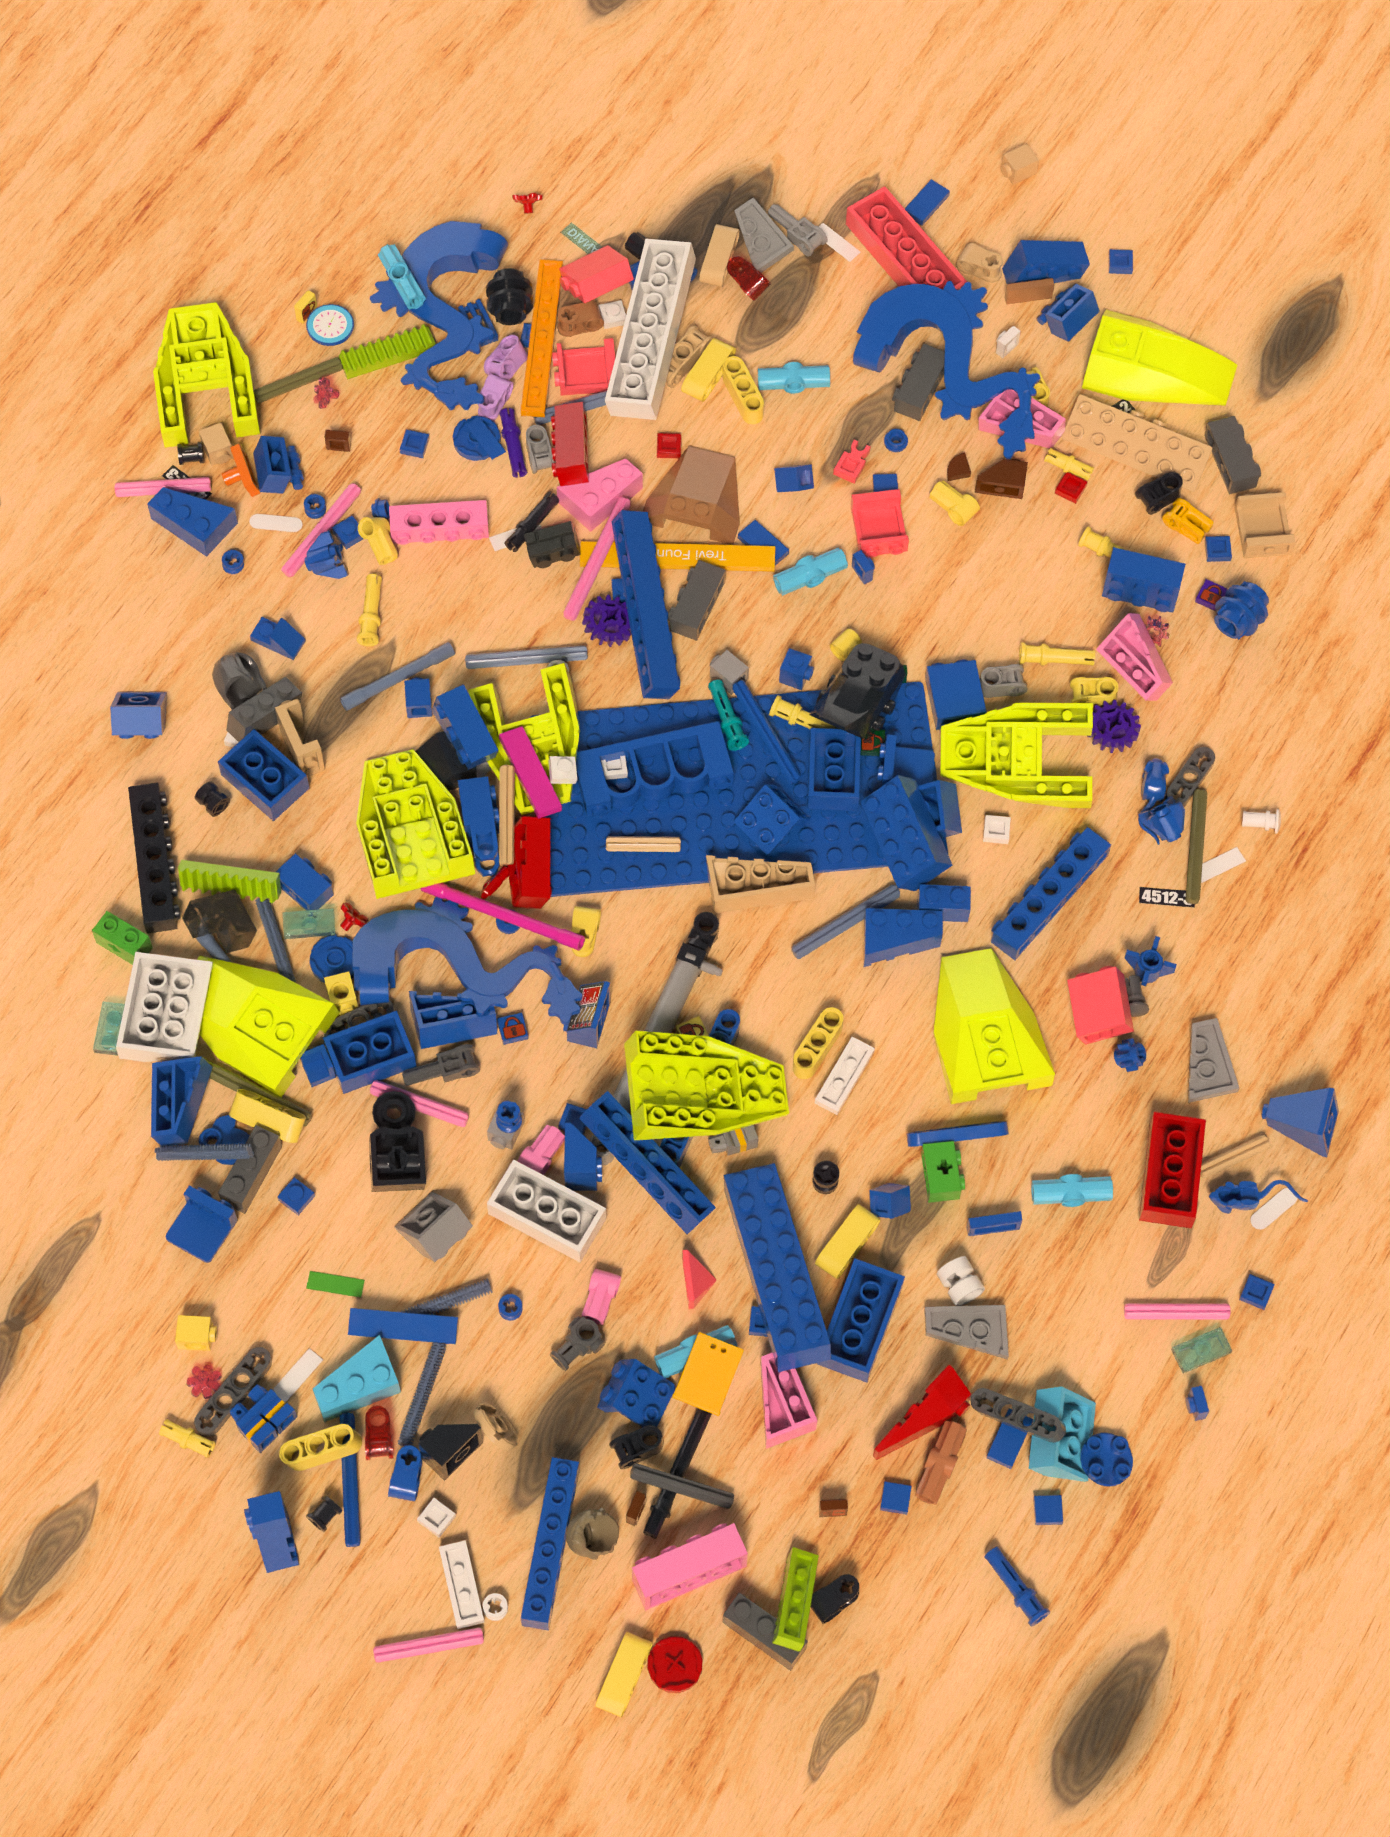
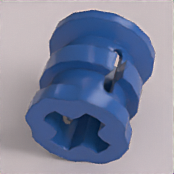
M504 1101L499 1104L496 1112L497 1127L505 1133L516 1132L522 1125L519 1106L515 1102Z

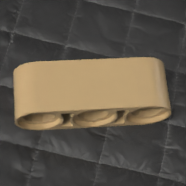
M719 224L715 225L701 268L700 282L719 287L724 286L738 243L740 229Z

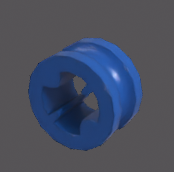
M318 494L307 496L304 500L305 514L312 519L323 517L326 513L324 498ZM315 503L319 504V508L315 507V510L311 509V505L314 506Z
M237 550L225 552L222 556L223 570L228 574L241 572L244 568L243 555ZM233 559H237V562H234L233 565H229V562H231Z
M507 1294L499 1300V1314L503 1319L514 1321L521 1316L523 1311L522 1301L517 1295ZM510 1302H514L517 1310L515 1312L511 1310V1313L506 1312L505 1304L508 1303L510 1305Z

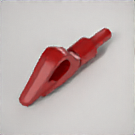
M503 866L496 875L485 882L482 888L481 899L485 900L488 896H491L501 886L503 881L509 877L507 866Z

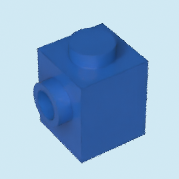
M789 648L780 667L779 683L803 690L806 680L810 681L814 672V667L811 666L812 656Z

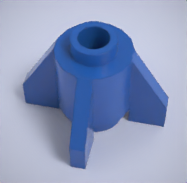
M329 530L320 533L307 551V557L304 558L308 571H313L316 575L341 579L349 575L344 564L338 565L343 562L341 554L343 547L342 544L331 545L334 540Z
M1173 796L1168 797L1163 804L1156 806L1152 810L1143 811L1138 814L1141 822L1157 834L1160 840L1173 842L1181 837L1180 833L1184 830L1185 809L1181 802H1175Z
M1155 936L1151 950H1145L1140 955L1134 951H1126L1125 959L1134 969L1135 976L1141 978V985L1146 986L1147 983L1155 982L1159 977L1174 973L1177 964L1168 961L1163 962L1162 956L1156 951L1160 937Z

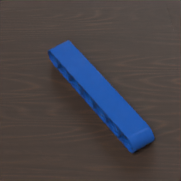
M731 1009L721 1011L716 1018L709 1037L734 1046L740 1030V1017L738 1013ZM724 1022H732L734 1026L726 1028L722 1024ZM685 1137L682 1140L663 1138L659 1147L668 1156L675 1158L674 1163L680 1168L693 1137Z

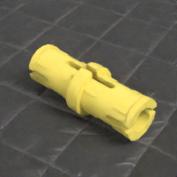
M1050 447L1044 460L1063 469L1064 473L1070 472L1086 481L1089 480L1090 474L1094 470L1093 466L1091 467L1076 460L1075 456L1070 455L1069 457Z
M169 1419L164 1421L166 1426H161L159 1435L179 1443L183 1449L189 1448L204 1455L206 1458L210 1457L211 1453L209 1451L213 1452L216 1442L196 1434L195 1430L190 1427L186 1429L171 1422Z

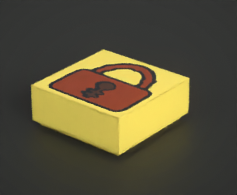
M309 290L294 305L296 320L302 324L308 319L310 313L317 308L315 294Z
M699 1016L676 1025L678 1034L709 1036Z

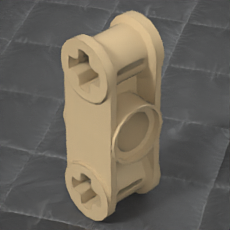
M696 325L691 326L674 346L666 379L667 385L670 388L677 386L688 371L693 368L713 339V337H707L701 333Z

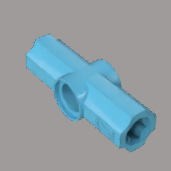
M387 244L381 248L378 257L407 308L417 309L423 305L426 297L396 245Z
M789 362L782 368L758 369L759 390L784 389L787 393L796 394L802 392L805 388L830 387L829 365L803 367L799 362Z
M839 547L817 557L813 555L805 556L794 567L773 575L775 587L782 596L804 586L808 588L816 587L827 576L848 568L846 556Z
M1068 1174L1059 1179L1033 1180L1031 1182V1196L1033 1205L1062 1203L1065 1207H1077L1085 1202L1112 1201L1113 1183L1111 1176L1083 1178L1078 1174Z
M728 1325L706 1334L737 1347L735 1336ZM697 1335L690 1336L683 1340L679 1346L654 1356L661 1376L668 1378L684 1370Z

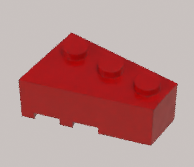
M522 816L514 826V863L507 865L512 907L541 909L551 898L550 818L538 819L537 817Z

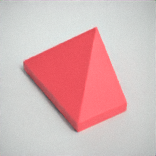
M682 1250L689 1309H694L717 1280L688 1250Z

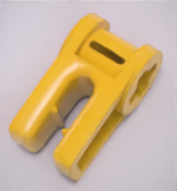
M1177 498L1170 512H1166L1162 517L1166 526L1197 544H1200L1205 533H1208L1214 524L1211 519L1194 508L1188 501Z

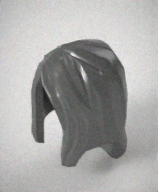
M241 652L230 653L222 656L214 665L212 672L214 685L220 696L232 710L257 695L261 689H267V685L260 675L256 662L247 654Z

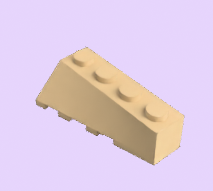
M706 855L714 914L813 899L815 897L816 885L812 865L809 862L781 860L765 862L764 859H754V861L738 860V857L723 859Z

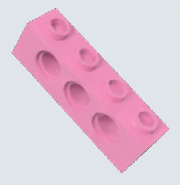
M486 500L389 506L390 533L393 544L405 545L411 542L432 543L443 540L454 542L459 539L480 540L482 538H489ZM418 524L419 526L412 527L411 525Z

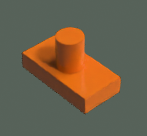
M240 444L230 447L236 467L221 473L225 484L230 486L242 480L245 489L252 497L260 494L261 492L246 452Z

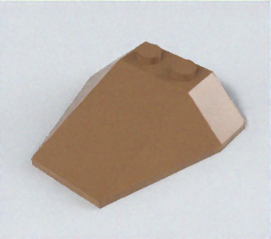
M688 446L646 500L643 512H648L649 521L652 526L663 528L666 519L709 529L710 540L733 545L740 525L735 457Z

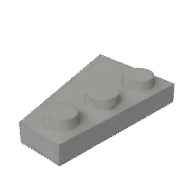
M754 198L734 210L756 276L794 251L793 244Z
M1214 1018L1192 1023L1188 1103L1238 1092L1239 1085L1218 1019Z
M1005 1305L925 1307L926 1336L1008 1360Z

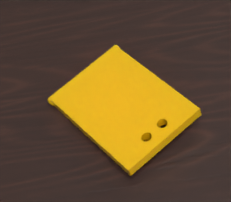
M698 1332L672 1398L720 1416L722 1405L744 1350Z

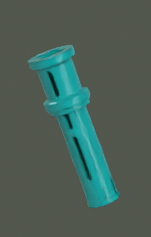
M720 679L711 681L708 684V688L722 721L720 727L727 737V747L732 751L740 750L749 743L747 735H744L741 728L742 721L739 717L735 716L723 681ZM720 698L723 699L724 705L726 707L725 709H723Z

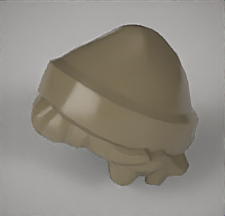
M603 1508L580 1512L571 1520L566 1531L569 1548L575 1554L597 1560L600 1555L612 1553L619 1538V1526L616 1520L606 1513Z

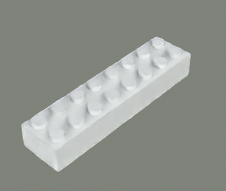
M645 239L605 397V403L610 416L657 419L696 261L691 242Z

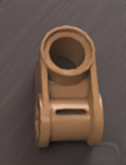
M594 300L587 303L582 302L564 306L558 311V332L565 337L595 332L604 325L598 304Z

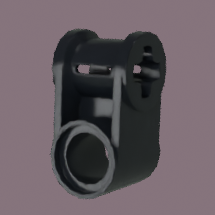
M1168 472L1156 480L1141 486L1136 491L1135 497L1141 499L1147 507L1146 511L1149 515L1155 514L1180 497L1183 484L1182 477L1178 473Z
M648 1425L615 1438L609 1443V1446L615 1450L620 1461L618 1466L622 1470L660 1453L663 1448V1438L659 1428ZM647 1436H655L658 1439L656 1444L648 1446L643 1442Z
M844 1574L812 1594L810 1607L822 1624L835 1618L842 1610L858 1599V1580L850 1574ZM842 1585L852 1586V1593H841Z

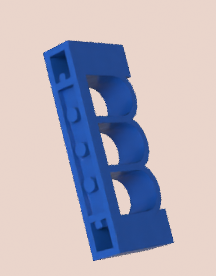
M719 721L577 752L576 756L577 782L587 817L603 816L607 812H611V806L618 809L633 806L639 800L640 795L651 801H661L668 798L673 793L674 788L684 793H696L701 791L707 784L709 790L715 788L722 790L733 785L734 772ZM697 747L703 772L694 778L681 776L674 766L671 752ZM663 754L669 779L661 785H650L642 779L637 760ZM620 756H625L626 762L630 764L635 786L625 793L612 791L606 783L601 760H606L607 762L620 759Z

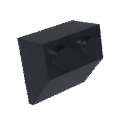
M444 731L436 733L415 751L448 791L459 788L458 780L477 778L476 767L468 770L467 766L460 762L456 749Z
M478 1424L437 1425L433 1430L429 1428L422 1434L418 1445L422 1460L445 1481L483 1444L481 1427Z

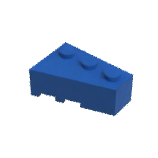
M1020 240L1002 270L1007 284L1053 278L1054 283L1081 279L1090 263L1083 242Z
M164 487L147 503L150 517L153 521L206 557L238 524L235 508Z
M464 684L437 696L431 712L456 749L460 762L465 764L469 770L495 758L498 748Z
M866 908L864 918V967L871 966V963L882 960H893L895 957L909 953L911 955L940 947L943 935V911Z
M409 991L410 1011L421 1049L496 1035L497 1021L494 1007L490 1008L483 1016H479L472 1002L460 999L461 993H458L457 997L442 996L441 992H433V995H417V991Z
M202 1056L152 1063L151 1137L162 1147L163 1145L166 1147V1145L175 1146L188 1143L213 1068Z
M278 1491L247 1499L249 1508L244 1509L246 1522L249 1525L253 1540L257 1539L266 1572L270 1573L299 1565L289 1515L281 1492Z

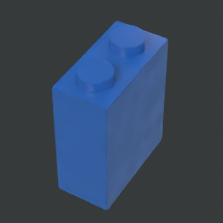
M963 659L955 663H935L927 666L925 680L936 730H941L943 725L987 713L976 660L968 661Z

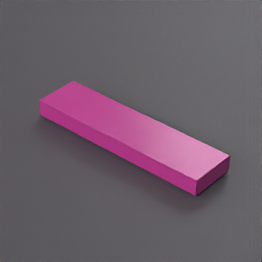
M523 726L500 733L499 740L511 765L515 768V773L537 818L539 819L562 811V805Z

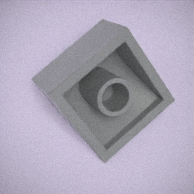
M431 1192L394 1228L420 1254L436 1262L438 1259L443 1258L447 1254L448 1249L457 1241L462 1240L473 1225L456 1203Z

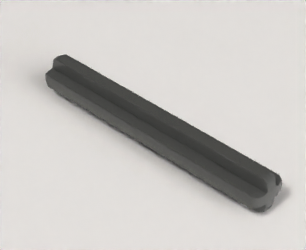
M634 1464L630 1471V1478L726 1509H730L734 1502V1494L641 1464Z

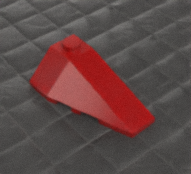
M948 1365L927 1387L921 1404L917 1402L909 1408V1411L904 1416L906 1421L903 1424L898 1422L877 1445L873 1453V1457L876 1460L941 1427L945 1421H952L956 1415L961 1417L971 1406L969 1404L971 1393L952 1366Z

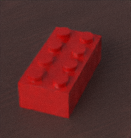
M1159 1112L1153 1113L1149 1125L1139 1221L1192 1229L1197 1213L1206 1119Z

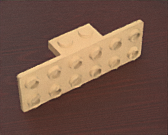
M1080 394L1062 435L1063 440L1157 478L1168 472L1178 473L1183 480L1182 488L1192 492L1196 490L1212 452L1211 446L1166 429L1167 424L1159 420L1153 419L1152 423L1144 420L1145 415L1137 411L1131 410L1129 414Z

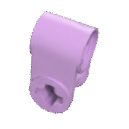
M509 335L503 338L492 354L486 358L484 371L487 375L494 374L510 380L519 367L526 362L528 354L518 336Z
M489 374L480 392L484 397V402L478 404V416L487 417L492 421L496 420L499 412L511 396L514 383L494 374Z

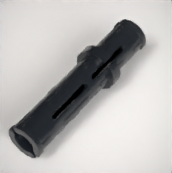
M547 492L529 515L516 525V530L505 541V546L510 551L513 549V552H517L525 542L524 534L535 531L551 510L559 503V498L554 493L551 495V492Z

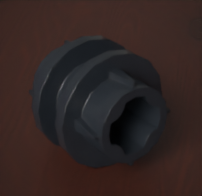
M512 268L498 270L494 274L493 279L486 285V296L488 297L486 300L487 310L491 315L495 316L496 322L503 325L521 324L525 320L526 315L533 309L532 283L524 277L523 271Z

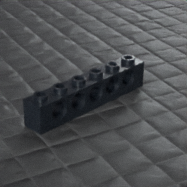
M159 783L130 786L128 791L143 923L146 933L176 930V920L181 919L179 904H174V897L178 896L176 881L172 882L171 874H175L174 860L169 859L168 851H173L171 836H166V829L170 828L168 813L164 814L163 806H167L166 792L160 790ZM148 810H155L152 814H145ZM152 832L158 833L154 837H148V834ZM153 855H160L156 860L150 859ZM155 878H163L160 882H152ZM160 900L166 901L163 905H155Z

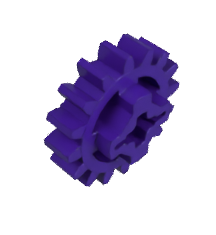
M607 595L605 600L598 596L595 602L592 600L589 602L588 607L585 608L582 624L586 625L585 633H592L591 640L598 638L599 645H602L605 641L609 647H612L613 642L620 646L623 640H629L631 629L626 602L619 603V597L611 600L610 595Z
M1113 700L1112 705L1103 701L1102 708L1098 705L1094 707L1092 734L1087 737H1094L1092 744L1100 743L1101 751L1109 747L1110 753H1113L1115 748L1123 752L1125 745L1131 748L1133 741L1138 739L1141 725L1138 724L1140 717L1139 715L1132 716L1134 708L1125 709V702L1118 706L1116 700Z

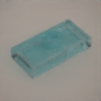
M334 908L282 913L284 939L336 935Z
M1221 1327L1178 1344L1171 1349L1182 1373L1232 1353V1349Z

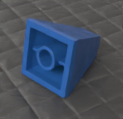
M1324 1088L1270 1098L1269 1104H1264L1262 1119H1266L1267 1125L1320 1156L1328 1157L1339 1113L1335 1089Z

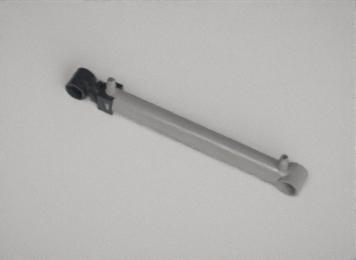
M702 912L695 917L693 928L686 942H683L679 950L676 964L644 1031L671 1033L691 989L702 971L711 975H722L723 970L707 962L710 949L719 935V920L713 913ZM703 926H709L712 928V930L703 931L700 928ZM626 1067L613 1097L631 1115ZM595 1135L590 1138V1142L596 1148L599 1145H603ZM609 1150L605 1152L597 1151V1157H602V1166L611 1163L615 1157Z

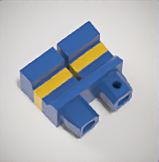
M257 1384L248 1394L255 1405L248 1411L241 1403H238L230 1410V1415L236 1422L238 1431L261 1453L278 1437L277 1432L281 1434L297 1418L295 1409L280 1399L272 1389L267 1391Z

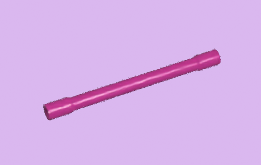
M438 883L421 888L422 892L441 899L450 900L511 923L578 951L584 945L585 937L580 934L549 925L451 888L447 884Z

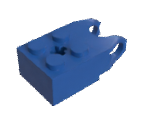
M488 776L458 780L464 830L469 846L473 849L475 868L483 877L496 875L500 863L496 835L499 834V812L496 803L495 786H489ZM494 860L495 865L490 870H484L481 868L480 862Z

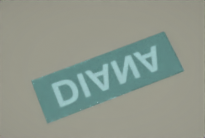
M572 222L560 232L587 254L603 248Z

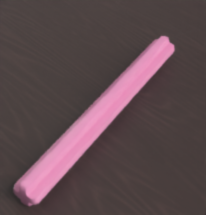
M618 498L563 612L564 618L571 621L576 620L614 541L611 521L621 510H629L631 505L628 498Z

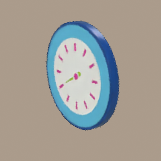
M328 304L320 306L310 313L306 322L308 335L316 343L324 346H335L345 342L351 336L354 329V321L347 309L339 305Z

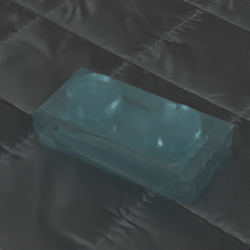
M102 1002L93 1045L94 1053L118 1056L116 1045L125 1004Z

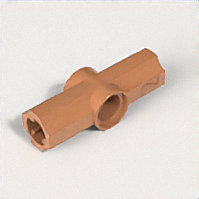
M945 1421L937 1443L929 1453L924 1466L925 1472L915 1493L917 1498L927 1504L937 1505L947 1479L951 1477L958 1459V1451L967 1432V1429L961 1424L954 1421Z

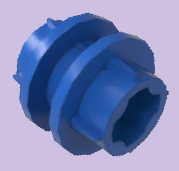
M1245 581L1241 585L1229 587L1226 590L1225 596L1221 597L1215 605L1217 615L1214 621L1217 628L1226 636L1238 640L1242 636L1253 635L1258 629V624L1264 623L1268 617L1266 606L1269 604V598L1266 592L1258 585Z

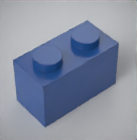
M295 853L276 872L280 874L281 889L312 916L334 896L332 881L325 874L322 873L320 875L314 870L313 864L307 858L301 859Z
M920 884L917 910L943 911V921L968 922L971 910V886Z

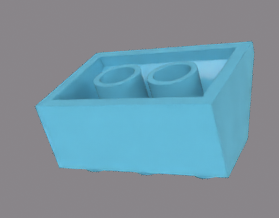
M1062 1386L1037 1390L1034 1407L1058 1417L1065 1424L1066 1433L1059 1442L1055 1443L1032 1435L1029 1469L1047 1477L1088 1481L1089 1477L1085 1474L1081 1465L1080 1454L1086 1440L1093 1436L1096 1403ZM1045 1423L1042 1424V1427L1049 1432H1055L1057 1429L1055 1425L1051 1427Z

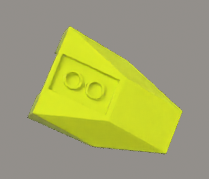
M414 749L365 761L356 825L376 899L474 875L473 856L455 798Z
M992 948L941 957L933 1034L950 1103L957 1104L976 1100L978 1092L1025 1084L1027 1090L1052 1086L1055 1072L1035 1014Z
M199 956L197 960L213 962L199 1035L219 1060L282 1098L296 1077L292 1072L293 1068L319 1030L326 1034L339 1015V1010L334 1003L276 972Z
M635 1031L624 1043L634 1140L719 1135L789 1114L784 1066L709 1036Z

